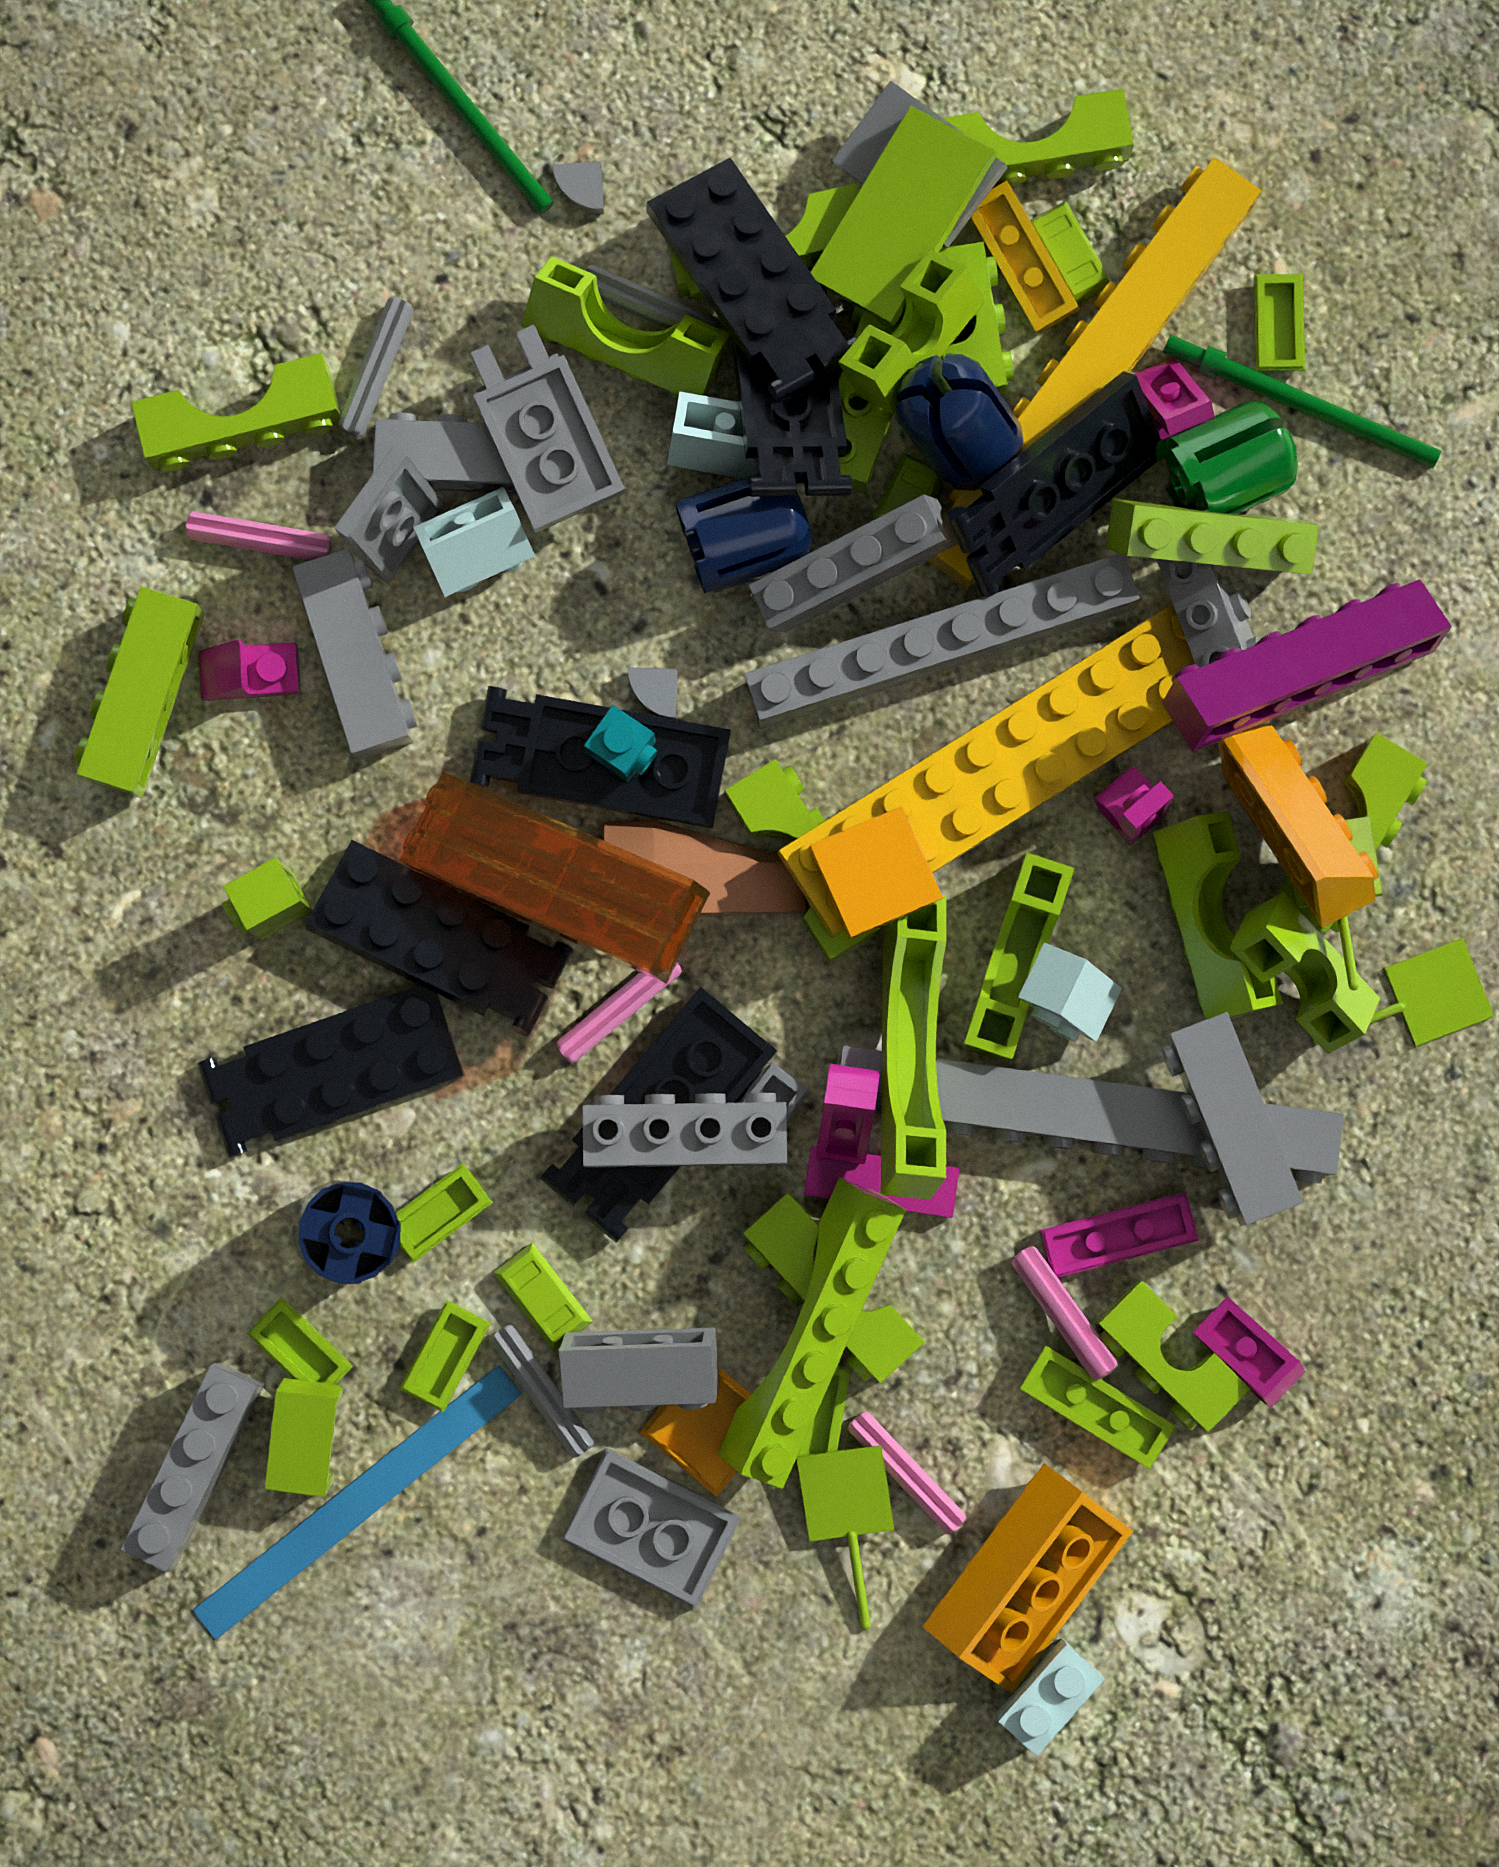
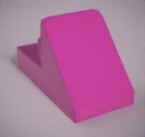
M1170 358L1134 374L1137 376L1161 440L1215 417L1211 400L1176 358Z
M234 640L199 651L202 701L301 694L299 653L296 643L246 646L242 640Z

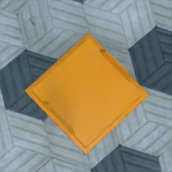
M719 1367V1389L715 1403H708L705 1407L694 1410L682 1409L678 1407V1404L661 1405L640 1430L644 1437L716 1497L737 1473L717 1453L737 1408L752 1395Z

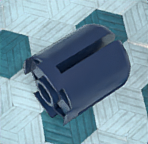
M947 353L942 362L939 356L934 355L919 361L902 379L897 393V401L899 402L896 405L897 422L938 478L950 483L954 489L971 491L980 489L979 486L1006 466L1013 456L1016 458L1020 454L1024 441L1021 424L977 361L962 354Z
M757 474L685 497L684 501L676 503L675 507L683 535L686 537L694 561V568L704 593L713 590L716 593L764 577L809 554L812 535L797 488L795 496L750 497L749 478L757 477Z
M333 1180L317 1186L301 1200L296 1211L301 1216L298 1226L293 1225L292 1239L298 1256L313 1272L335 1283L359 1284L362 1281L377 1276L387 1265L389 1266L392 1263L399 1248L401 1224L393 1205L381 1191L364 1183ZM351 1218L354 1221L353 1227L364 1230L362 1240L352 1238L349 1242L340 1246L342 1242L341 1237L334 1234L335 1227L339 1222L344 1225L342 1219Z

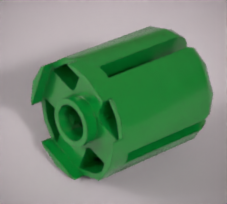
M1246 401L1215 415L1212 419L1158 441L1155 447L1156 460L1158 462L1166 458L1172 486L1166 488V491L1174 507L1238 515L1286 493L1296 481L1298 457L1293 438L1288 429L1282 428L1283 420L1276 411L1260 401Z

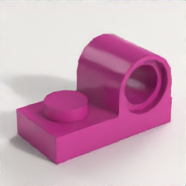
M1131 766L1094 797L1093 800L1103 816L1131 846L1168 815L1174 795L1161 781L1153 786L1141 772Z
M837 1064L829 1065L815 1157L865 1164L875 1113L880 1071Z
M1228 1296L1193 1331L1196 1338L1211 1352L1215 1353L1251 1389L1250 1391L1269 1408H1272L1306 1372L1301 1362Z

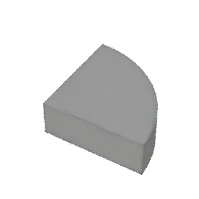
M601 161L552 164L557 187L569 201L586 212L604 214Z
M628 667L630 685L640 703L656 716L676 719L678 670Z

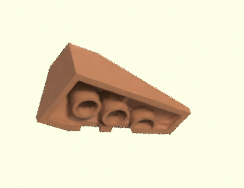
M656 820L604 822V852L704 895L694 918L806 913V897L780 857L776 854Z

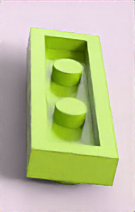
M1046 1345L1042 1348L1019 1387L1020 1390L1151 1469L1176 1427L1173 1423L1103 1380L1099 1379L1096 1381L1092 1379L1087 1370Z

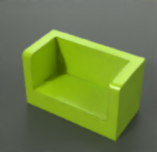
M290 1378L282 1380L275 1393L265 1489L326 1497L333 1480V1473H330L329 1470L336 1409L342 1398L343 1386Z

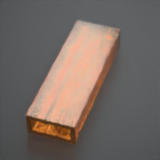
M444 771L438 782L430 788L425 800V809L416 827L408 833L403 845L404 852L399 860L413 870L665 984H667L711 893L694 879Z

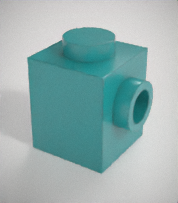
M614 705L611 706L584 745L587 755L627 782H629L635 772L642 775L658 751L653 747L656 743L654 732Z

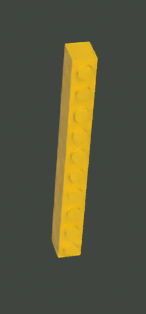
M1213 157L1204 170L1198 165L1192 170L1180 188L1186 195L1176 208L1168 204L1162 210L1151 227L1157 232L1147 247L1141 242L1136 245L1123 264V267L1128 270L1126 275L1118 285L1112 281L1106 285L1094 303V306L1099 311L1089 324L1082 319L1067 338L1065 344L1070 347V350L1061 362L1054 358L1050 360L1036 380V383L1042 386L1031 401L1023 397L1012 411L1022 428L1024 441L1020 454L1121 372L1131 373L1255 207L1262 192L1261 189L1216 157ZM954 489L949 496V499L954 502L951 509L959 506L967 508L983 495L981 489L975 491ZM959 544L927 560L967 590L975 582L966 562V557L969 554L963 553Z

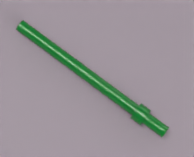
M366 0L379 16V25L391 40L397 39L537 213L541 215L553 206L554 201L413 29L414 21L401 5L395 6L391 0Z
M1170 334L1164 347L1163 353L1198 367L1197 373L1213 380H1215L1216 376H1219L1430 468L1435 467L1440 457L1441 450L1227 359L1225 358L1226 352L1208 345L1207 349H1204Z

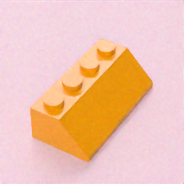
M1256 725L1218 741L1224 779L1321 928L1375 901L1374 880L1378 878V873L1372 860L1365 851L1359 854L1350 843L1353 837L1346 821L1339 813L1332 816L1324 804L1327 802V796L1320 782L1315 776L1307 778L1300 768L1303 763L1294 743L1289 738L1282 741L1272 725Z
M1044 1463L1035 1476L1027 1483L1024 1491L1006 1515L997 1523L994 1531L974 1558L967 1563L962 1574L944 1598L936 1605L933 1613L922 1627L958 1658L1013 1694L1133 1533V1530Z

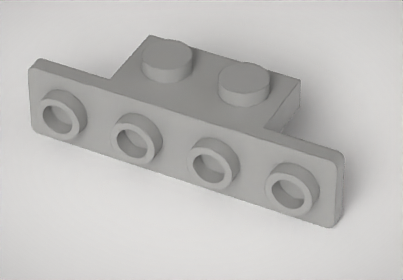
M1156 559L1194 662L1199 668L1213 663L1219 655L1229 649L1239 648L1242 651L1254 646L1260 640L1258 636L1253 637L1247 619L1251 618V610L1246 597L1240 590L1236 591L1234 586L1221 584L1212 564ZM1271 720L1261 723L1257 726H1264L1266 724H1269Z

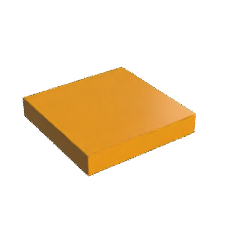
M902 806L810 844L808 847L849 940L943 899Z

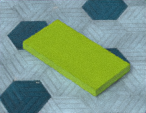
M910 106L810 273L819 286L884 322L895 326L906 308V299L899 286L929 249L939 253L997 154L992 148Z

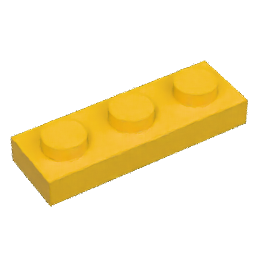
M1006 180L991 189L971 218L991 254L995 257V261L1035 332L1039 335L1081 309L1009 182Z

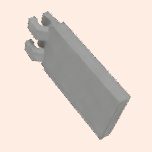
M533 324L516 332L517 340L529 366L503 377L489 345L470 353L484 386L476 389L477 393L473 395L474 400L532 528L537 533L626 492L565 356L558 357V354H554L549 357Z

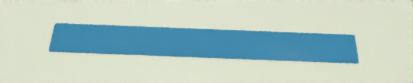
M501 1366L494 1368L449 1404L444 1413L439 1412L194 1609V1613L214 1639H218L520 1397V1390Z

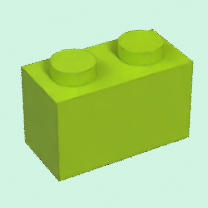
M277 857L223 886L229 899L222 902L235 928H240L244 934L250 932L261 940L310 914L313 910L291 869Z

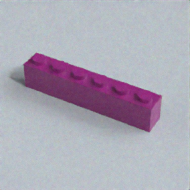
M1421 579L1402 587L1399 583H1394L1381 590L1372 599L1362 603L1359 599L1351 600L1332 615L1322 619L1319 615L1307 618L1295 630L1282 635L1279 631L1269 633L1250 648L1242 651L1239 648H1232L1219 655L1213 663L1200 668L1197 664L1183 668L1173 676L1171 680L1173 684L1163 699L1162 704L1191 750L1196 751L1435 652L1452 626Z

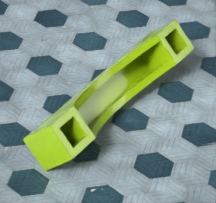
M943 896V899L937 903L883 925L880 1195L931 1200L946 1179V1127L939 1103L936 1073L938 999L946 948V896Z
M840 1177L819 1222L818 1245L813 1274L795 1328L782 1354L767 1377L754 1393L737 1408L717 1453L718 1456L741 1475L781 1489L784 1488L906 1212L905 1208L876 1191Z

